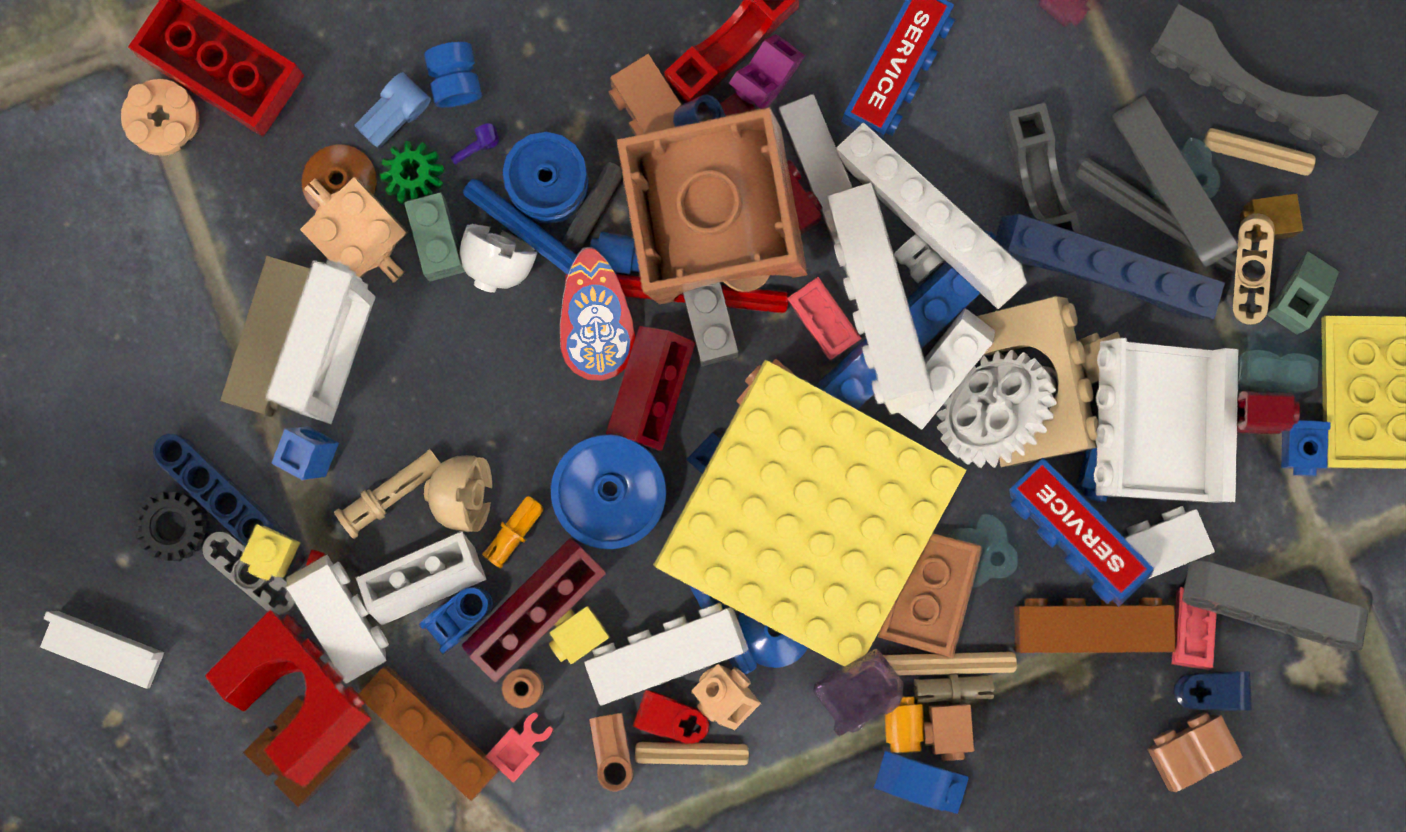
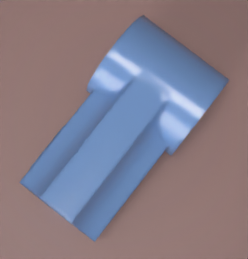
M401 72L388 82L382 90L381 98L354 126L376 148L380 149L406 122L410 123L419 117L429 105L431 98L405 73Z

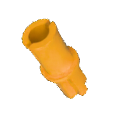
M525 497L507 523L502 522L500 524L502 529L482 555L485 558H489L488 560L502 569L504 563L519 543H525L526 539L524 536L541 515L544 507L534 498Z

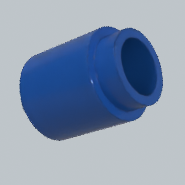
M601 231L599 238L592 237L590 247L596 249L607 260L614 272L631 274V271L640 272L633 236Z

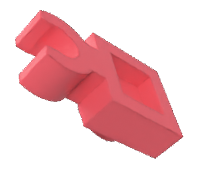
M537 712L532 713L526 718L524 731L521 734L512 727L485 756L513 783L539 756L540 752L533 746L534 743L546 740L554 730L550 725L544 733L538 734L534 732L532 723L539 716Z

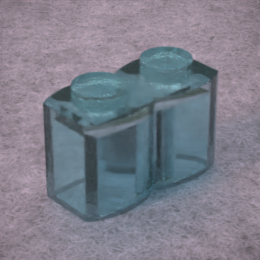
M1264 350L1245 352L1238 356V390L1260 392L1268 389L1271 392L1292 393L1293 395L1302 394L1317 388L1319 361L1309 355L1297 353L1279 357L1272 352Z

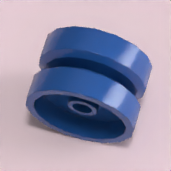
M549 132L530 134L518 141L506 156L503 168L505 189L516 209L532 221L544 224L562 222L576 214L586 200L589 179L585 160L576 145L564 136ZM542 175L548 178L552 176V179L548 182H542L540 177Z

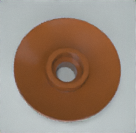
M342 144L327 146L317 151L307 162L302 174V190L308 203L317 211L320 204L304 190L307 185H311V181L317 179L330 194L340 191L352 178L357 177L375 195L377 188L376 171L369 158L360 150ZM335 173H341L344 176L342 183L339 185L331 184V177Z

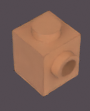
M963 703L928 706L929 722L924 723L925 746H931L932 753L941 754L942 761L965 759L964 752H974L971 705Z

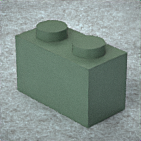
M442 193L404 202L423 274L427 280L431 282L464 273L447 201Z

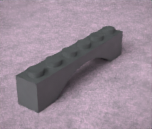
M1180 4L1175 7L1150 50V53L1156 55L1157 61L1162 65L1172 69L1178 67L1190 74L1189 77L1194 82L1202 86H1214L1223 91L1222 95L1227 100L1236 104L1245 103L1256 109L1255 112L1259 117L1270 122H1276L1277 120L1290 127L1289 132L1303 140L1312 139L1323 145L1322 149L1326 153L1337 158H1348L1359 150L1379 112L1347 94L1328 97L1302 96L1283 92L1264 84L1246 72L1231 57L1220 41L1211 21Z

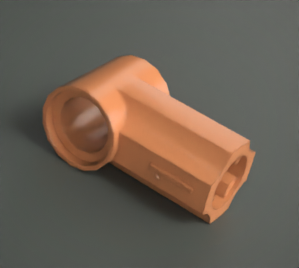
M623 713L589 719L599 783L609 791L622 790L631 784L634 777ZM618 762L625 767L626 778L619 785L610 783L605 776L606 768L610 763Z

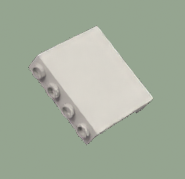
M1126 338L1101 341L1100 351L1097 356L1099 389L1096 395V402L1098 405L1099 426L1097 428L1098 437L1095 439L1097 444V466L1094 472L1096 495L1207 503L1235 502L1238 349L1203 350L1126 342Z

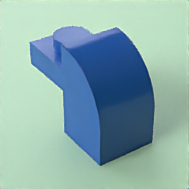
M885 751L874 788L920 805L958 814L969 777Z

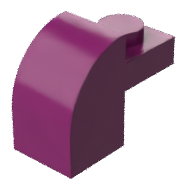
M774 34L763 41L751 62L736 71L729 84L734 87L733 89L736 90L737 95L747 103L755 104L760 109H766L791 79L805 55L780 36Z

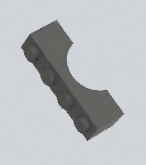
M1046 103L1008 112L1003 120V126L1029 218L1082 235L1076 211L1070 206L1061 184L1055 155V135Z

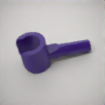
M488 123L475 128L477 141L470 143V145L451 156L454 164H458L480 150L495 148L499 143L496 127Z

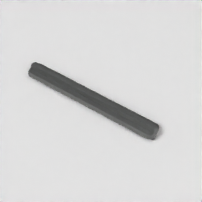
M1090 158L1082 161L1076 170V176L1192 250L1166 207ZM1234 251L1213 264L1226 273H1232L1236 269L1237 253Z

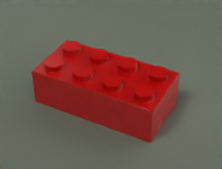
M159 0L128 46L139 59L262 137L265 136L304 77V74L295 63L195 0Z

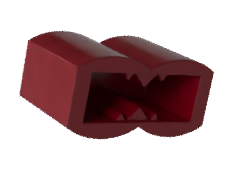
M1243 391L1237 396V433L1280 434L1282 431H1290L1293 425L1299 421L1300 406L1298 401H1294L1292 393Z

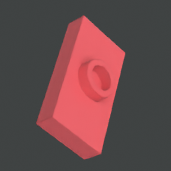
M819 277L787 298L789 304L829 361L862 339Z
M1180 587L1176 594L1174 621L1175 652H1172L1171 664L1210 670L1213 668L1217 613L1184 603L1182 600L1184 588Z

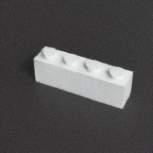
M721 603L699 610L701 618L687 623L685 616L664 623L665 631L651 636L648 629L627 637L630 644L616 649L613 642L592 650L594 658L584 663L600 706L740 655L749 650L734 609L732 607L722 609Z

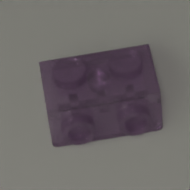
M876 648L814 684L813 692L835 719L834 732L841 736L849 731L852 733L859 731L871 718L880 713L885 715L895 710L902 700L904 682L879 649Z

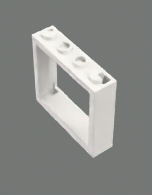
M327 260L326 265L315 261L313 263L266 397L296 413L329 424L332 423L375 300V296L367 289L368 284L362 282V278L356 276V272L349 270L350 266Z

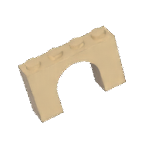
M1056 296L976 316L995 330L993 344L984 355L991 356L997 351L1003 353L1024 347H1033L1043 352L1052 361L1058 375V392L1055 399L1057 403L1049 409L1054 416L1052 419L1043 420L1041 423L1047 431L1044 433L1035 432L1033 436L1037 444L1032 445L1026 442L1023 445L1025 450L1023 456L1015 450L1012 452L1010 463L999 457L1001 467L1015 466L1039 461L1042 458L1048 459L1097 448L1095 439L1098 437L1097 428L1099 422L1097 417L1092 415L1090 401L1093 400V390L1089 379L1084 378L1082 363H1085V352L1082 343L1076 340L1074 326L1077 325V314L1073 304L1068 302V298Z

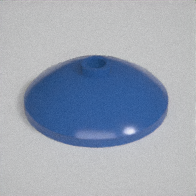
M596 435L574 445L558 463L551 483L552 506L561 525L578 541L600 549L623 548L644 538L657 524L666 501L665 478L656 458L643 445L620 435ZM608 481L614 482L617 485V492L614 494L606 493L603 488L604 483Z

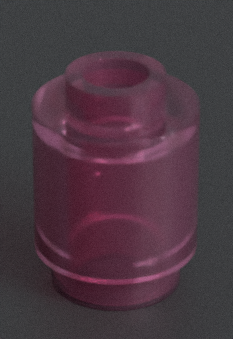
M1039 0L1040 3L1038 4L1065 28L1070 23L1076 27L1091 10L1086 6L1089 0Z

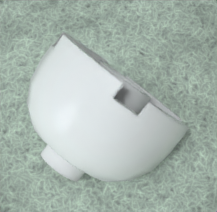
M467 225L461 241L459 257L464 271L468 276L475 279L474 285L477 288L493 293L496 291V288L507 289L519 285L528 276L537 255V251L534 252V248L519 237L505 231L498 235L489 233L491 227Z

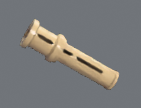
M429 449L425 454L400 470L375 490H363L360 493L361 497L344 510L338 508L334 511V514L348 534L355 539L358 537V531L376 518L379 520L383 519L388 507L429 479L441 463L431 449Z

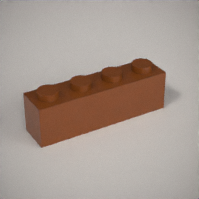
M1064 598L1063 606H1048V599H1024V606L1014 607L1016 653L1175 652L1174 605L1163 606L1162 598H1139V606H1124V602L1118 606L1113 600L1106 603L1102 599L1101 606H1086V598Z
M390 666L383 667L359 693L365 700V704L470 801L475 799L500 771L485 757L486 754Z

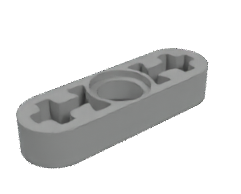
M215 532L206 538L203 544L205 559L265 610L269 611L271 609L278 615H284L295 609L297 605L289 592L285 595V598L289 601L286 606L278 604L276 607L272 604L275 597L270 592L263 590L261 596L257 593V590L266 585L267 580L260 578L255 584L249 585L245 583L241 578V569L247 563L239 559L234 564L231 572L228 566L234 562L225 556H219L218 558L214 556L217 552L216 547H214L216 541L224 543L228 540L227 550L236 557L240 556L241 551L244 553L246 547L234 535L226 532ZM271 575L274 580L269 585L273 589L282 591L286 588L287 579L285 577Z

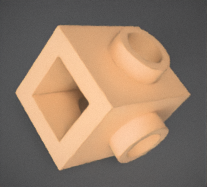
M717 664L702 674L699 683L692 690V693L700 701L697 707L706 718L712 722L716 720L718 724L733 730L761 704L748 688L751 684L750 680L736 667L731 670Z

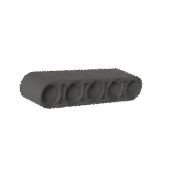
M1142 96L1112 114V119L1202 266L1206 268L1239 249L1229 229L1148 99Z
M1191 561L1189 563L1182 597L1183 602L1188 605L1347 651L1363 649L1369 612L1361 606L1207 561Z

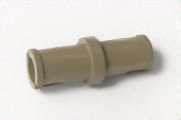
M948 674L947 678L914 680L916 704L949 701L951 705L960 704V700H989L994 698L992 675L958 677L957 674Z

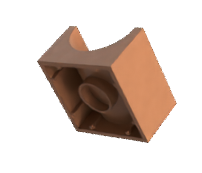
M770 108L617 140L643 292L658 304L674 302L675 297L692 289L734 279L767 275H784L796 278L808 275L782 131Z

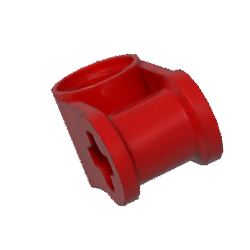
M645 689L633 727L661 737L666 736L683 743L693 744L706 737L710 724L708 718L699 709L677 702L678 700ZM694 715L697 717L696 724L702 726L700 732L695 731L691 736L686 735L687 728L681 726L682 720H689Z

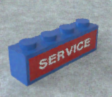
M905 0L845 110L842 123L856 130L864 122L882 140L886 133L891 136L894 135L903 118L902 115L897 113L903 101L910 104L920 86V83L915 81L921 68L928 72L938 51L933 49L937 38L945 39L956 20L950 16L954 4L947 0Z
M1044 458L1009 489L1010 497L1013 499L1010 506L1024 520L1031 517L1040 527L1037 530L1039 536L1052 548L1057 544L1067 554L1064 558L1066 563L1078 575L1085 572L1095 582L1092 589L1106 603L1113 600L1120 606L1153 575L1154 568Z

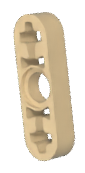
M1263 214L1247 216L1241 222L1238 233L1239 249H1237L1233 312L1235 317L1245 324L1261 322L1267 315L1269 306L1275 227L1272 220ZM1254 224L1261 225V231L1268 233L1261 235L1259 251L1251 250L1253 237L1252 234L1246 233V231L1252 230ZM1257 260L1264 265L1265 272L1259 278H1249L1243 272V265L1247 261ZM1249 288H1256L1255 304L1262 305V307H1256L1254 313H1248L1246 306L1240 305L1247 302Z

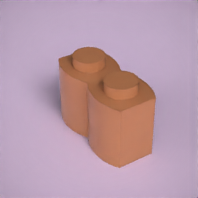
M1208 711L1200 713L1187 721L1189 727L1176 734L1174 729H1170L1153 738L1155 745L1147 750L1168 791L1177 792L1243 757L1221 715L1214 714L1210 716Z

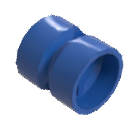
M450 42L434 46L425 51L424 57L429 76L436 78L430 84L435 106L443 108L457 107L475 102L482 97L478 75L470 72L475 64L471 43Z

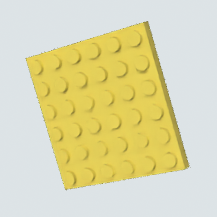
M765 360L654 566L857 673L966 470Z

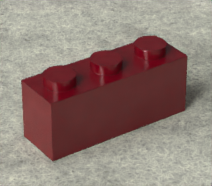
M639 326L606 434L620 435L646 448L662 451L695 346L694 341L671 331Z

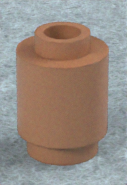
M528 668L517 669L509 673L502 686L505 700L517 708H526L535 704L541 698L544 690L540 675ZM519 681L526 682L529 687V691L525 696H519L515 692V685Z

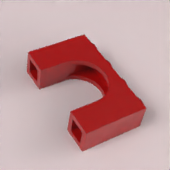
M270 609L205 677L224 701L245 712L276 680L290 673H303L306 682V695L302 708L295 719L264 751L285 777L305 787L371 720V717L362 708L366 703L365 700L350 686L345 688L341 683L345 678L343 674L330 662L325 664L321 660V657L324 655L321 648L311 639L307 638L304 640L300 635L304 631L303 627L289 614L283 618Z

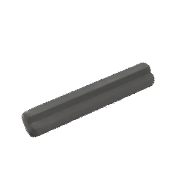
M612 162L606 163L561 241L563 245L577 255L623 178L622 168Z

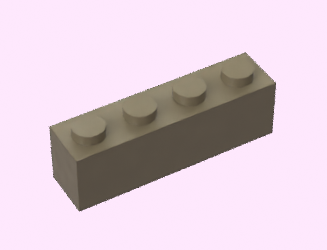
M266 256L220 401L272 417L274 410L278 411L280 409V404L266 397L310 275V268Z

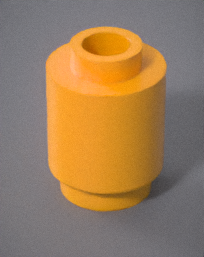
M912 696L891 698L892 705L884 706L886 743H890L891 753L921 751V742L925 741L922 704H915L914 697Z

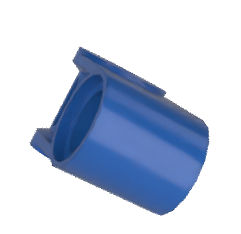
M465 588L447 603H444L419 623L421 629H427L441 646L439 651L445 654L469 634V631L491 613L493 607L492 597L483 588ZM471 593L478 595L482 600V610L477 615L469 614L465 609V599Z

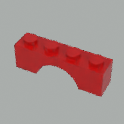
M743 0L732 16L716 32L700 44L691 46L664 72L665 80L669 87L684 103L706 95L799 8L800 0Z

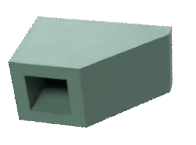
M1309 251L1305 252L1269 307L1267 315L1297 335L1310 329L1329 300L1339 271Z

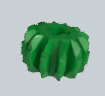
M405 141V152L400 153L398 148L393 146L390 150L395 159H382V165L389 169L380 174V179L383 182H390L385 191L390 196L398 193L397 201L401 204H404L410 195L411 200L420 198V194L423 193L425 196L433 195L429 189L431 186L435 188H442L443 182L434 177L445 172L443 165L435 164L439 159V155L436 151L427 154L428 147L423 142L414 151L412 143ZM412 166L419 175L414 180L406 172Z

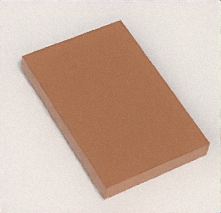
M932 533L880 628L878 637L953 658L983 547Z

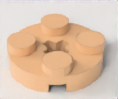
M153 79L131 87L128 97L122 106L121 122L126 136L131 142L146 153L165 156L181 150L180 147L185 145L188 140H192L199 126V111L196 103L183 87L170 80ZM163 108V111L169 114L170 117L169 120L162 121V126L157 127L156 122L151 119L153 113H156L157 109Z

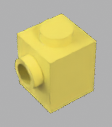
M256 525L240 561L250 565L247 572L269 581L271 575L285 577L301 542L266 526Z
M587 606L577 614L572 609L568 610L554 624L556 628L549 632L554 640L548 644L561 662L567 659L570 664H574L611 637L591 608Z

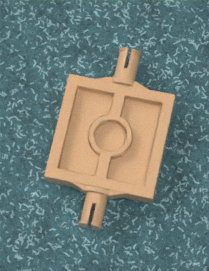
M357 177L352 178L340 191L330 194L317 179L311 181V185H307L304 190L320 206L317 208L315 215L300 230L329 260L338 261L350 266L349 270L356 272V276L362 278L369 270L379 267L393 283L397 281L405 272L389 256L395 245L408 231Z

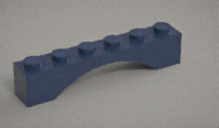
M1020 214L1002 216L995 242L1019 263L1101 284L1140 298L1160 309L1194 320L1215 319L1225 284L1224 282Z

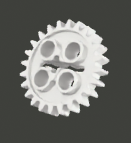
M1010 350L1006 357H1004L997 351L994 354L993 361H989L983 355L981 357V365L977 368L974 366L951 396L944 402L943 405L946 409L937 412V416L943 421L937 426V429L943 434L940 438L941 441L957 458L960 457L968 465L973 461L980 468H982L986 461L992 467H996L999 457L1010 463L1012 452L1015 450L1023 456L1025 454L1023 445L1026 442L1036 445L1037 441L1033 435L1035 432H1046L1047 429L1041 423L1043 420L1052 419L1054 416L1047 409L1057 403L1051 396L1056 391V388L1050 382L1052 377L1035 358L1031 360L1024 352L1018 356L1013 350Z

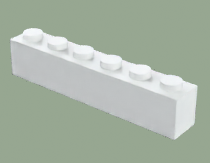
M864 122L836 147L844 167L863 185L871 182L877 198L997 309L1026 284L1021 265Z
M870 182L827 196L831 210L826 211L825 216L831 234L837 232L840 240L839 244L834 245L840 267L846 265L850 276L843 278L849 300L856 299L859 311L853 312V318L859 335L866 334L868 345L863 346L862 350L868 368L875 367L878 380L872 381V386L878 404L885 402L890 414H895L936 401L884 218L872 183Z

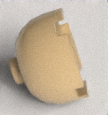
M469 455L455 456L442 462L435 469L431 479H428L425 483L424 498L429 503V508L436 521L449 529L460 532H478L482 529L487 520L491 502L483 504L485 486L492 488L491 469L487 460Z

